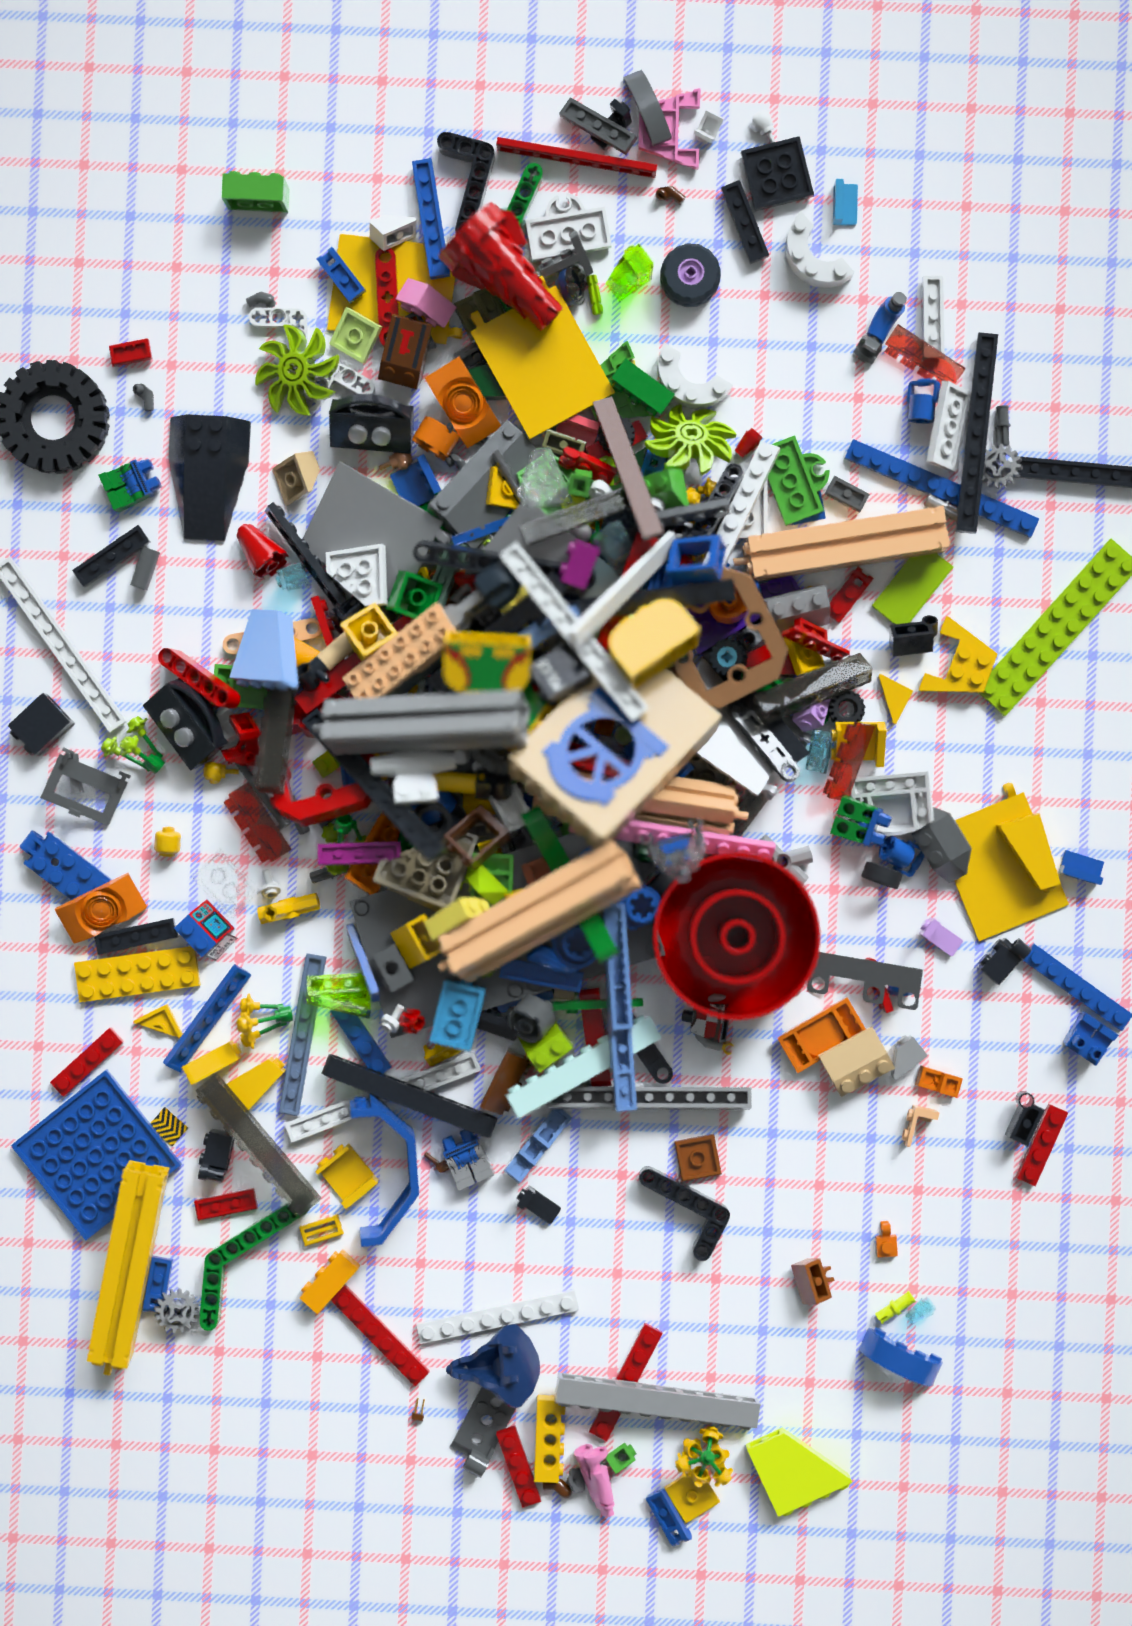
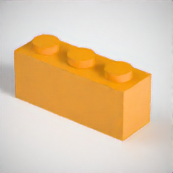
M344 1249L339 1253L335 1251L328 1259L330 1263L325 1268L321 1266L314 1274L316 1279L312 1283L308 1281L300 1290L303 1292L300 1299L316 1314L326 1306L360 1267V1264Z

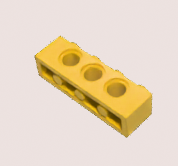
M538 1395L534 1482L559 1483V1476H563L564 1463L559 1462L560 1456H564V1443H560V1435H565V1423H561V1415H565L566 1407L555 1403L554 1395ZM554 1415L557 1419L554 1422H549L546 1420V1416ZM553 1435L556 1439L553 1442H547L545 1437ZM550 1455L553 1456L555 1460L551 1463H548L544 1460V1458Z

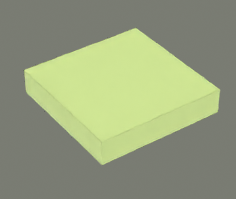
M346 307L329 345L365 364L383 327Z

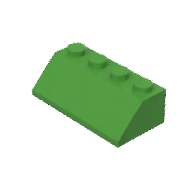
M666 469L643 477L650 498L656 497L661 499L665 504L664 510L689 505L682 469ZM622 483L610 487L626 507L630 505ZM607 503V505L610 507H616L612 503Z

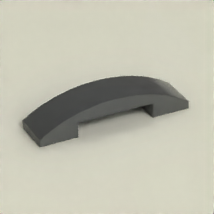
M641 69L623 76L628 91L632 95L644 121L645 129L652 145L656 146L671 140L672 136L665 116L643 70Z

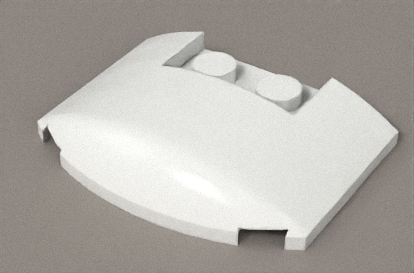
M930 771L850 778L851 796L853 799L883 809V813L892 817L888 828L878 825L876 832L886 836L903 835L917 831L934 820Z

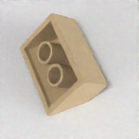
M872 1026L818 1055L841 1097L895 1069L885 1047Z

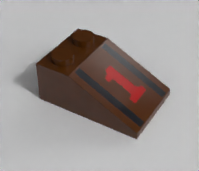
M392 314L380 363L379 380L418 389L423 379L432 324Z

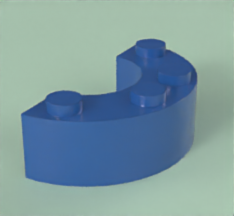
M877 1327L875 1329L868 1328L859 1347V1351L876 1364L896 1375L924 1386L934 1385L943 1365L942 1357L934 1353L928 1355L917 1349L915 1352L907 1349L908 1346L900 1341L894 1342L886 1335L884 1330Z

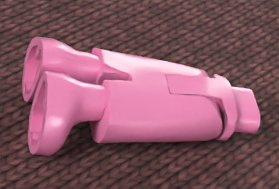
M591 1444L579 1446L575 1449L574 1455L581 1466L580 1471L591 1499L595 1502L594 1505L600 1510L602 1516L611 1517L614 1515L613 1507L615 1505L607 1465L600 1464L608 1455L607 1448L601 1446L593 1449Z

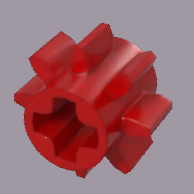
M407 1008L406 1012L401 1014L399 1025L404 1027L403 1032L417 1034L418 1031L423 1029L425 1018L420 1016V1010Z

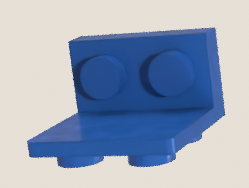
M424 454L418 456V461L408 466L407 469L398 470L390 474V478L399 496L416 506L433 500L441 491Z

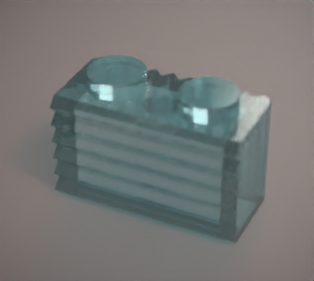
M300 562L277 570L278 576L275 578L279 588H282V590L292 593L296 589L307 588V585L311 586L307 570Z

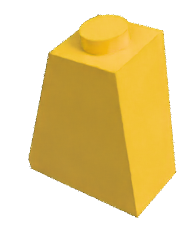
M231 1040L184 1065L182 1069L190 1084L193 1085L242 1058L240 1055L242 1051L238 1043H234Z

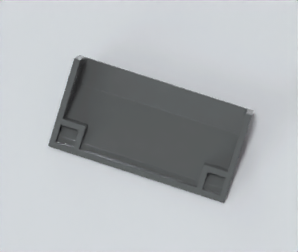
M508 419L428 505L427 512L442 520V526L453 536L480 527L481 530L485 529L484 525L505 518L512 510L486 505L490 467L495 466L499 468L491 455L492 452L499 450L505 463L510 465L511 473L516 481V474L542 456L526 435ZM488 535L463 544L468 547L478 548Z

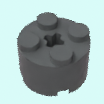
M527 994L508 1014V1024L511 1029L515 1028L518 1032L516 1035L520 1039L528 1043H536L555 1024L554 1007L547 1000L543 1001L532 994Z

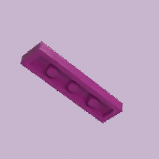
M400 842L317 844L318 866L379 864L380 861L385 859L389 861L400 857L399 854L401 853Z

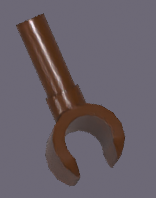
M425 1152L423 1155L435 1165L440 1173L450 1169L445 1159L439 1163L429 1153Z

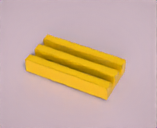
M338 1214L299 1226L305 1247L344 1234ZM335 1220L334 1224L305 1233L306 1229ZM334 1228H337L338 1230L333 1233H329L311 1240H307V1237L327 1230H331Z

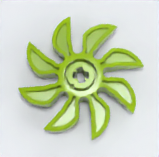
M283 325L289 341L290 351L286 344L271 340L263 343L258 349L279 358V364L264 363L257 371L255 385L258 386L279 377L278 381L270 385L268 391V399L272 409L279 413L287 395L288 404L296 413L311 416L305 400L304 390L308 397L313 399L326 400L332 397L336 391L315 383L314 379L315 376L323 378L332 376L339 365V355L315 364V361L321 358L326 350V341L322 331L315 327L309 344L306 347L307 339L301 330L292 325Z
M679 404L670 410L668 423L651 416L650 431L656 439L647 440L644 445L657 456L664 458L673 456L665 464V469L684 470L690 466L691 458L696 459L699 474L702 476L711 470L714 456L728 463L731 462L732 450L725 439L736 438L737 434L724 423L717 421L708 423L716 415L714 410H695L691 414V420H686L683 415L682 404Z

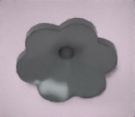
M571 1468L566 1483L571 1486V1490L574 1493L584 1492L585 1481L580 1468Z

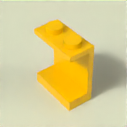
M835 722V729L831 730V742H834V748H830V760L834 761L835 768H839L840 761L874 760L876 767H884L887 735L885 723Z
M349 1143L346 1146L343 1144L339 1145L333 1151L335 1155L330 1159L327 1157L322 1159L317 1164L319 1168L315 1171L317 1175L319 1173L322 1174L343 1200L341 1204L345 1209L349 1208L379 1182V1179Z

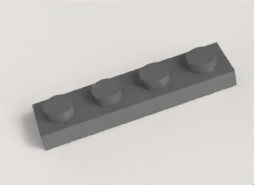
M571 97L559 112L562 119L627 155L637 140L636 134Z
M728 498L656 511V514L663 529L666 526H681L692 521L702 522L707 518L725 517L730 514V505Z

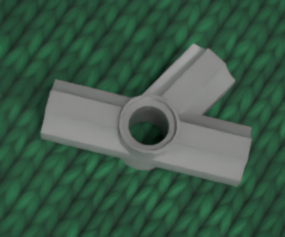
M767 834L760 838L762 841L774 842ZM775 843L776 848L772 861L777 862V859L783 856L786 859L784 867L804 884L809 876L799 866L813 863V855L809 845L784 852Z

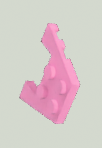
M701 88L693 89V91L685 94H677L669 99L658 100L672 139L656 146L652 145L639 112L638 149L698 170L699 149L678 148L679 109H700Z

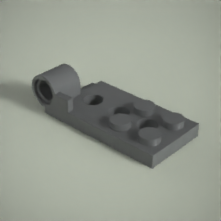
M483 1387L478 1391L450 1447L468 1456L463 1469L479 1478L483 1476L499 1442L496 1431L507 1427L516 1408L508 1407L503 1402L499 1407L492 1406L490 1401L496 1396ZM484 1415H489L493 1421L491 1424L485 1425L481 1422V1418ZM473 1434H481L483 1440L480 1443H475L472 1440Z

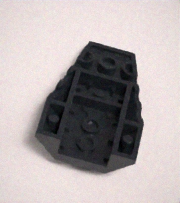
M195 414L170 417L168 459L184 539L226 540L233 517L232 514L238 501L239 491L249 465L251 421L229 416Z

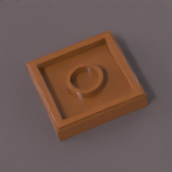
M714 1133L674 1141L682 1182L722 1174Z

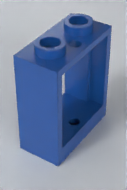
M721 535L673 540L672 547L669 549V563L665 568L666 575L670 577L673 585L721 581L726 546ZM709 553L707 564L680 566L682 555Z

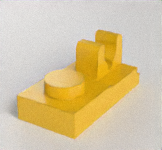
M434 1043L435 1047L430 1050L425 1044L423 1046L425 1056L423 1057L429 1066L432 1067L465 1050Z

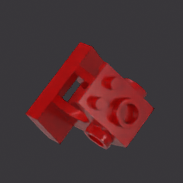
M249 712L229 715V723L240 740L235 747L221 750V753L230 765L234 762L240 766H254L259 755L258 738L260 737V729Z

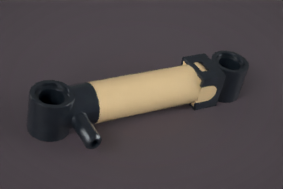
M387 605L378 606L390 623L397 618L398 613L385 609ZM344 632L311 661L296 667L297 681L305 691L314 690L320 685L321 681L328 683L330 677L326 674L353 651Z

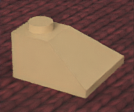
M313 451L294 453L272 468L285 506H289L312 491L320 471Z

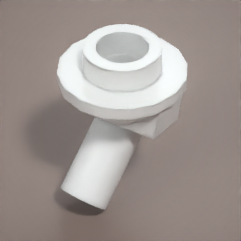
M265 869L262 871L266 884L261 886V895L266 898H275L281 892L278 882H273L270 869Z
M397 1004L391 1016L386 1014L380 1019L383 1030L388 1033H396L400 1027L398 1019L404 1010L402 1005Z

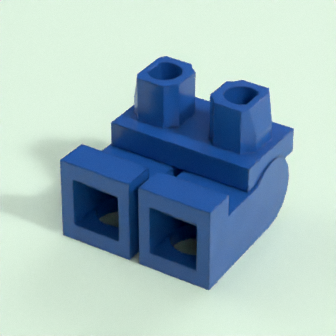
M1081 1011L1065 1036L1063 1043L1081 1057L1097 1066L1108 1050L1109 1045L1119 1035L1088 1013Z

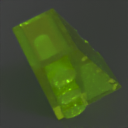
M640 243L635 246L632 244L623 251L624 254L605 283L619 303L652 280L654 262Z
M361 973L306 976L307 1004L370 1019L371 1000Z

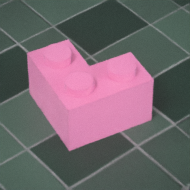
M410 278L406 280L395 298L401 303L400 307L409 313L412 311L420 317L424 316L426 318L425 322L432 324L434 328L436 325L445 328L457 308L430 285Z

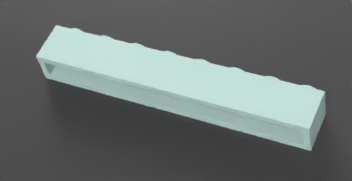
M640 1015L633 1019L634 1023L631 1030L633 1054L662 1037L651 1016L644 1017V1015ZM608 1034L599 1038L596 1045L591 1047L589 1044L581 1048L580 1054L576 1056L571 1054L563 1058L562 1064L558 1066L553 1064L544 1069V1074L540 1076L535 1074L527 1078L526 1084L522 1086L517 1084L509 1088V1093L505 1097L516 1117L520 1118L610 1068Z

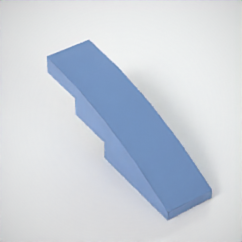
M552 1110L503 1171L518 1184L521 1183L572 1117L564 1110Z

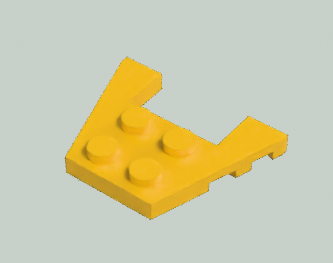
M946 616L940 634L959 640V644L946 679L924 673L919 691L984 693L998 653L949 616Z

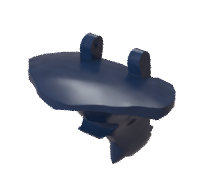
M510 1324L501 1328L489 1342L482 1345L473 1354L450 1362L446 1367V1373L455 1379L475 1382L479 1386L491 1391L508 1407L519 1408L522 1407L534 1392L540 1376V1360L530 1337L518 1325Z

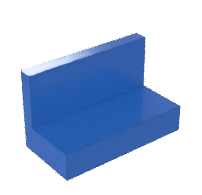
M1065 850L1058 873L1092 884L1102 885L1104 877H1101V872L1105 862Z

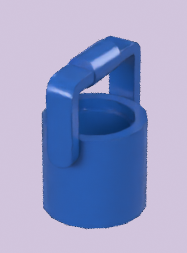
M923 378L909 382L907 393L909 422L917 424L934 423L936 403H938L940 391L939 381ZM934 385L933 395L914 394L915 386L926 387Z
M888 836L879 849L881 860L893 865L892 868L908 877H912L925 856L920 851L907 872L903 869L912 862L915 854L914 847L921 850L918 844L910 840L906 843L894 836Z

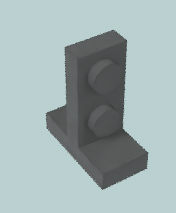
M577 231L569 233L574 247L573 250L566 249L559 254L560 256L554 259L552 257L547 258L541 262V265H538L543 278L577 262L581 263L586 276L594 273Z

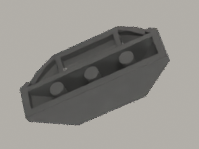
M933 807L934 820L911 833L933 871L948 883H951L968 873L972 847L952 814Z

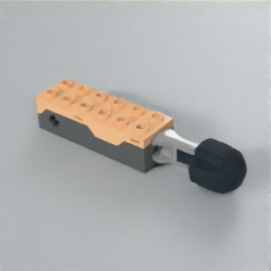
M496 563L487 567L475 577V586L478 590L461 604L445 607L436 602L346 674L343 680L350 690L348 699L402 696L444 663L446 631L465 632L470 627L472 618L488 605L496 610H502L518 596L521 590V582L505 563Z

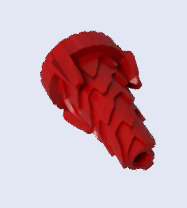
M489 202L471 217L449 240L438 255V258L451 270V274L455 278L481 290L486 288L493 296L497 295L505 304L512 306L523 319L528 318L540 331L547 327L563 309L560 303L542 285L543 281L535 273L533 265L522 255L523 250L521 248L527 244V241L512 211H502L493 202Z

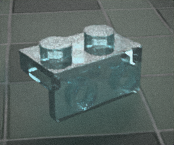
M813 729L809 755L807 756L805 766L806 770L827 774L830 748L833 745L830 732Z

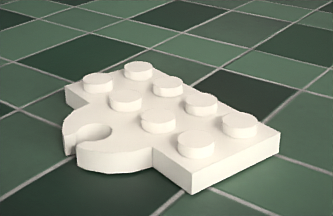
M566 193V200L569 202L567 208L562 209L558 206L560 199L557 194L548 202L545 217L525 220L532 262L545 260L550 257L556 258L566 249L573 250L574 247L569 233L577 231L585 252L612 248L606 207L585 209L583 202L571 193Z

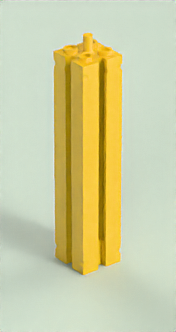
M129 1160L123 1170L86 1362H91L94 1366H103L105 1363L103 1374L107 1376L111 1375L112 1368L116 1370L127 1369L134 1355L170 1170L169 1167L149 1166L146 1163Z

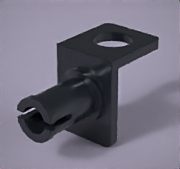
M748 626L736 636L737 641L747 652H750L763 640L759 630H752Z

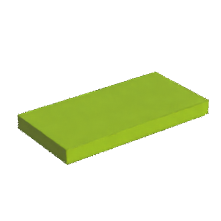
M937 553L910 557L871 607L893 624L910 623L954 566Z

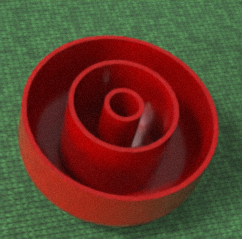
M731 852L711 855L685 868L686 875L679 878L677 875L661 896L652 927L655 957L665 980L672 990L696 1010L709 1016L726 1020L759 1018L773 1013L788 1004L801 992L812 976L821 946V927L818 912L804 885L794 874L777 862L748 853ZM732 857H747V858H753V859H756V860H760V861H762V862L752 861V860H745V859H739V858H732ZM658 932L665 951V955L660 956L659 953L660 951L658 948ZM712 994L726 996L725 999L718 1002L708 1001V997ZM709 1004H729V1006L723 1011Z

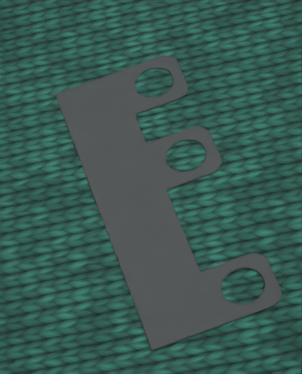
M820 952L816 967L808 981V991L818 994H826L828 992L830 976L864 981L862 998L865 1002L875 1004L883 1002L885 985L899 987L898 1007L916 1010L919 1005L923 969ZM816 977L822 978L825 982V986L821 990H816L812 986V980ZM870 987L879 989L880 996L878 999L872 1000L868 997L867 990ZM905 993L914 995L915 1002L913 1005L907 1006L902 1002V996Z

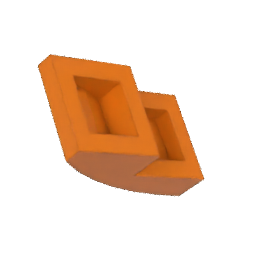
M921 1065L915 1085L958 1098L963 1078Z

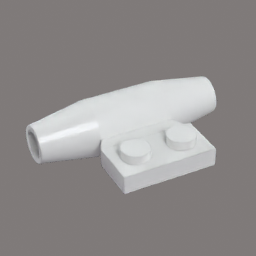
M439 750L395 752L371 758L372 775L396 777L394 782L396 805L438 802L436 779L432 774L456 769L455 753Z

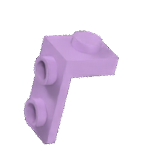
M821 684L816 685L810 708L793 714L792 720L803 732L824 725L831 700L829 692Z
M935 918L925 919L920 926L921 931L918 934L950 956H954L963 943L960 937L941 925Z

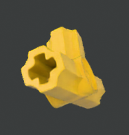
M317 892L297 898L291 897L279 900L277 903L258 907V918L261 924L300 916V914L321 909L320 900Z

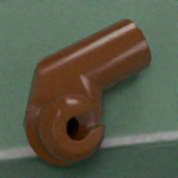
M674 186L660 187L655 193L658 200L673 199L679 205L686 199V196Z
M559 1479V1483L543 1482L544 1491L554 1490L565 1499L572 1495L571 1487L562 1479Z

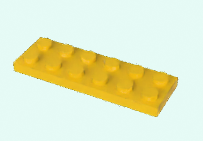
M191 946L74 962L79 1003L201 985L197 953Z

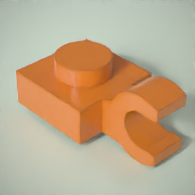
M880 1221L881 1235L875 1236L877 1257L898 1256L896 1234H891V1224L889 1221Z

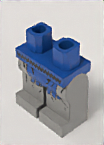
M465 1129L459 1132L463 1141L456 1144L452 1135L442 1139L443 1155L451 1170L458 1191L474 1185L475 1181L478 1183L492 1177L495 1173L478 1135L475 1136L474 1133Z

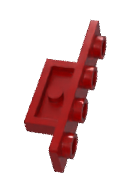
M798 618L794 620V627L782 632V637L802 645L804 648L815 651L819 655L828 657L832 661H840L850 655L849 650L828 641L826 629L805 619Z

